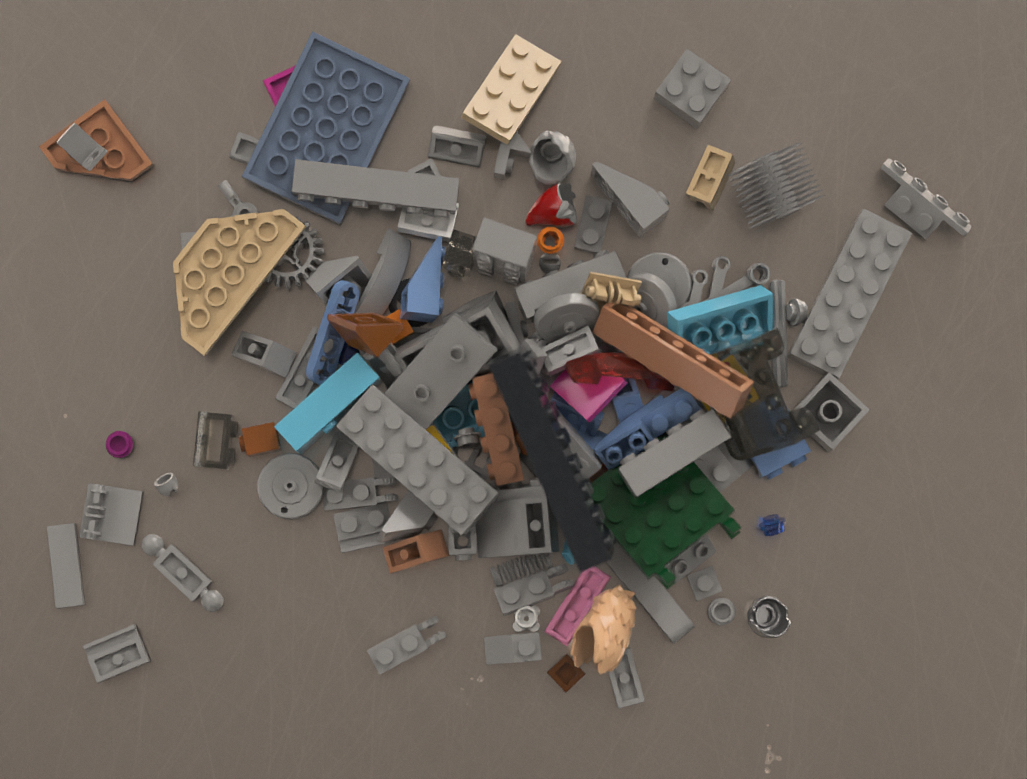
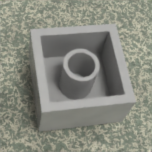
M686 49L656 90L654 99L698 129L728 88L731 79L692 51Z
M829 372L791 411V415L800 427L827 452H830L870 409Z

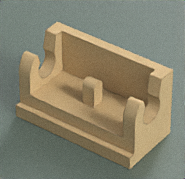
M710 145L707 146L686 192L691 201L694 203L699 201L705 204L706 208L714 211L729 177L727 175H730L736 163L733 154Z

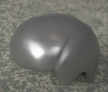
M763 596L754 600L748 610L749 626L758 636L776 638L784 635L791 626V621L788 619V607L776 597Z

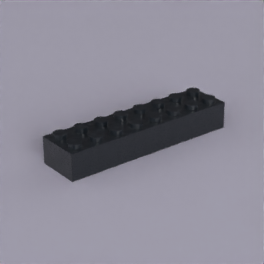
M522 346L493 359L488 366L579 571L583 572L611 560L616 540L611 529H605L603 523L605 515L600 504L595 505L593 502L592 494H594V490L589 479H583L580 469L583 466L578 454H572L569 446V443L572 442L566 427H560L558 417H560L559 410L554 401L549 402L546 393L549 391L548 385L543 376L538 377L535 370V366L538 365L532 350L527 351L526 347Z

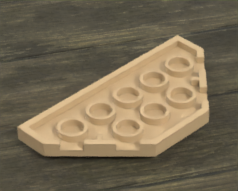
M284 209L265 213L234 215V217L206 219L173 261L182 339L203 356H206L306 229V226Z

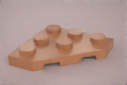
M105 99L39 146L53 167L60 171L133 181L154 166ZM73 123H76L93 140L108 151L90 172L56 143Z

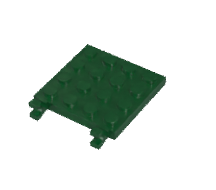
M666 431L656 438L661 442L669 437ZM645 450L642 451L641 453L635 455V456H636V457L639 456L640 454H642L643 452H645ZM694 461L634 498L617 471L622 466L621 464L609 469L591 483L594 494H592L593 502L595 505L600 504L605 515V519H603L605 528L607 530L611 529L617 543L649 580L655 575L666 590L676 584V577L665 566L718 525L724 529L731 540L740 534L739 530L742 528L735 519L730 517L734 514L735 509Z

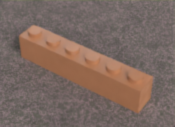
M612 300L611 303H607L601 309L593 334L600 337L603 342L613 345L624 352L627 357L642 363L650 371L663 376L674 386L684 389L692 394L695 399L705 402L721 415L731 418L743 408L754 381L633 307L621 304V300L618 305L614 304Z

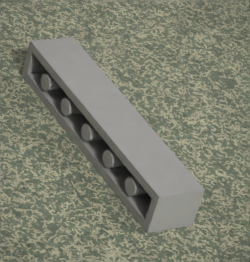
M296 159L292 194L298 196L297 200L304 202H314V198L325 199V203L330 205H341V201L352 202V207L368 208V204L379 205V210L395 211L397 207L405 208L406 213L422 215L423 211H431L433 216L449 218L450 214H455L459 178Z

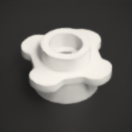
M525 606L514 612L515 622L513 623V629L516 632L530 630L534 633L540 629V624L538 623L539 607ZM529 617V620L525 621L524 618Z

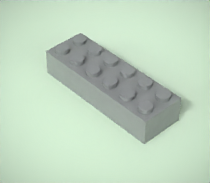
M864 208L860 211L808 313L806 321L803 323L788 353V358L823 376L830 372L837 380L840 378L912 234L911 232Z
M373 384L336 426L464 537L500 496L496 490Z

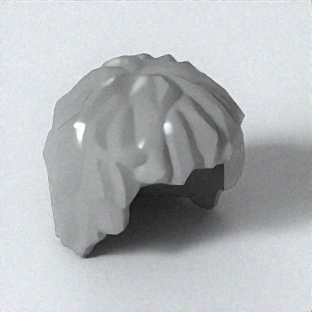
M545 131L533 142L530 148L532 154L529 155V162L537 180L548 185L562 182L571 173L576 163V151L570 138L558 131Z

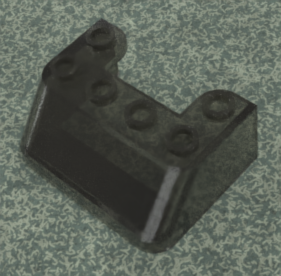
M778 327L710 353L711 356L754 381L743 408L733 417L729 418L721 415L710 406V409L715 411L731 436L724 441L729 454L739 461L795 445L820 431L814 415L808 409L798 408L788 411L768 360L780 356L784 351V342Z

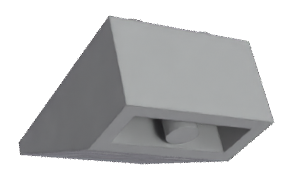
M547 497L495 501L476 523L479 558L559 552L557 519Z

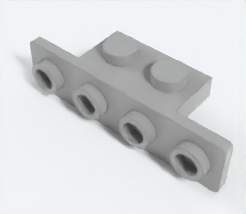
M887 159L881 169L901 184L885 204L888 209L925 239L932 234L943 220L964 237L968 234L972 226L964 214L960 212L955 213L950 209L948 202L938 194L933 195L927 190V185L921 179L911 177L906 172L905 166L899 161Z

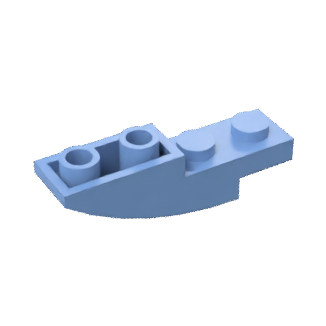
M682 388L666 398L661 394L616 426L600 441L594 450L608 470L615 468L621 464L619 461L633 452L635 455L645 450L643 448L644 445L702 409L701 405L692 394Z

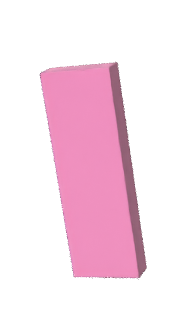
M597 567L583 571L544 632L568 646L581 620L591 609L594 597L602 593L611 576Z

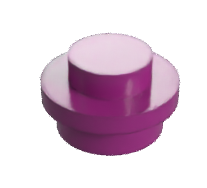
M115 431L106 440V450L115 458H124L132 452L133 440L128 433Z

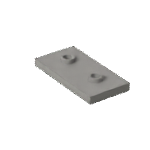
M455 312L384 394L426 430L496 352L497 348Z

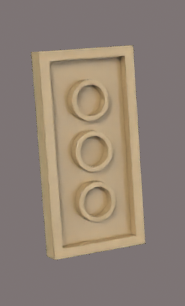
M515 34L462 113L461 118L508 145L560 67L561 60Z

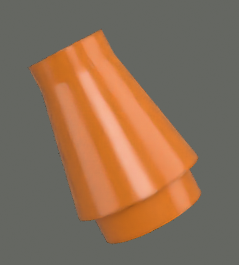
M546 227L539 232L537 244L543 252L553 254L563 247L564 236L559 229ZM552 240L555 242V245L553 247L550 245L546 246L545 242Z

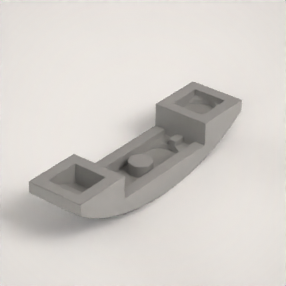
M391 229L387 230L376 252L381 257L356 305L354 313L384 314L404 274L410 252V240Z

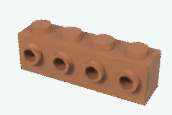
M491 372L475 375L472 377L473 383H469L468 387L471 400L477 399L479 410H475L474 413L477 426H483L485 437H481L484 454L489 453L492 462L487 464L490 481L496 480L497 486L524 480L509 411Z

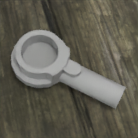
M227 180L218 185V188L234 208L232 217L234 215L259 213L253 204L241 201Z

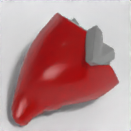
M557 183L545 190L528 212L525 219L526 225L542 224L568 227L576 224L577 213L572 200L576 198V195L571 190V184Z

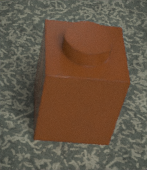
M270 422L242 428L243 435L238 436L241 451L246 452L249 457L282 451L279 434L274 427L276 423Z

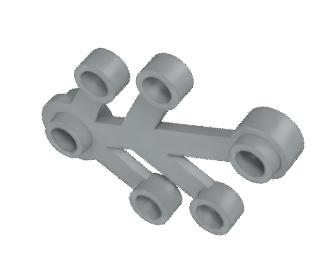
M725 256L716 257L712 262L714 276L709 297L704 301L742 291L752 284H765L770 279L771 271L764 263L753 264L748 268L745 276L722 289L726 271L730 268V260ZM719 260L724 261V269L718 267ZM699 269L691 273L692 288L689 301L682 304L680 308L700 303L703 285L708 281L706 271ZM754 270H758L760 272L759 279L754 278ZM697 273H700L703 277L701 283H698L695 279Z

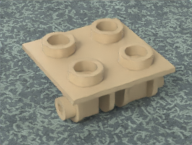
M590 272L581 294L591 297V300H596L600 312L602 307L607 303H611L612 300L617 305L621 300V304L634 307L641 302V295L637 294L642 281Z

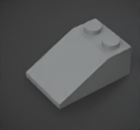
M595 162L592 165V178L607 197L613 201L612 203L640 238L666 219L669 212L667 205L670 203L661 191L656 192L653 187L599 162Z

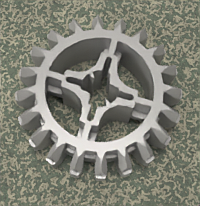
M296 216V219L301 222V218ZM306 221L303 223L306 229L290 248H294L291 251L295 262L287 255H284L277 264V266L284 263L291 264L296 271L283 273L273 269L265 280L267 283L271 282L275 277V287L279 288L282 280H285L286 289L291 288L292 280L295 281L297 287H301L299 278L304 277V279H308L309 275L307 273L309 271H316L313 265H321L323 263L322 259L316 257V255L325 254L323 248H316V246L323 243L322 238L313 239L318 234V230L314 228L308 231L311 225L310 222ZM309 243V257L306 263L302 265L298 259V254L304 248L303 246Z

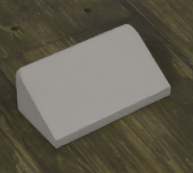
M434 126L431 133L428 157L481 167L487 136Z

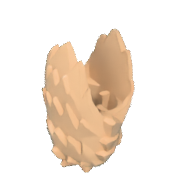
M617 585L613 589L605 590L594 597L591 609L583 617L574 632L571 655L574 657V666L579 668L583 663L588 664L594 657V664H598L599 674H603L607 671H613L619 665L626 648H628L632 628L635 624V610L637 608L631 599L635 594L634 591L623 590L621 585Z

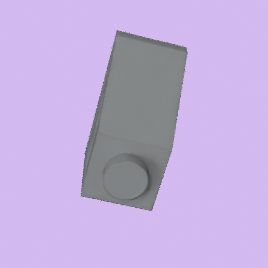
M241 331L231 356L268 372L286 377L293 365L297 352L272 340Z
M409 490L382 528L377 539L381 542L420 535L424 528L429 531L438 517L434 515L435 512Z
M539 632L484 637L486 665L542 660Z

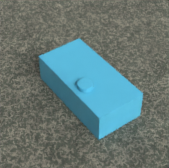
M356 353L274 427L295 451L302 455L324 434H328L338 425V422L351 410L372 384L377 388L382 381L363 358Z

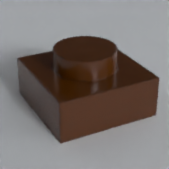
M568 654L561 658L547 672L565 693L586 674L580 667L574 666V661Z

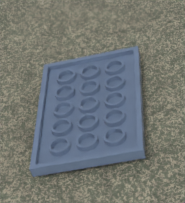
M312 31L242 174V178L340 225L351 202L341 201V205H330L325 203V199L314 198V202L297 200L298 196L292 194L295 160L368 168L410 78Z

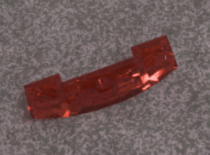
M624 353L590 354L572 359L565 364V368L573 383L598 385L601 376L643 379L648 389L673 391L674 385L658 373L650 371L645 365L633 358L627 357Z

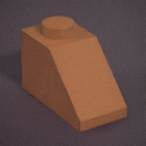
M442 529L420 534L383 547L390 574L449 556Z

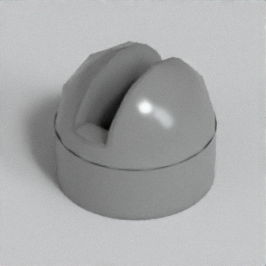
M544 253L540 257L539 267L545 274L560 269L561 260L556 253ZM543 260H557V264H543Z
M173 473L162 475L154 483L158 492L168 497L171 496L169 492L173 490L176 493L179 487Z

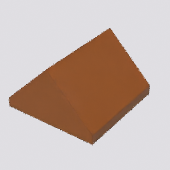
M377 313L327 315L329 323L349 346L374 357H378L403 330L404 325Z

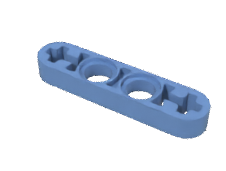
M346 280L338 281L332 288L306 368L308 379L318 385H321L335 373L345 342L329 323L327 315L354 313L359 299L358 287ZM343 291H349L348 296H342ZM338 304H340V305H344L345 308L342 309V308L337 307V306H338ZM332 339L334 343L333 348L325 353L324 344L327 340ZM321 356H323V357L327 358L328 360L325 361V360H320V359H321ZM318 369H324L322 374H316Z

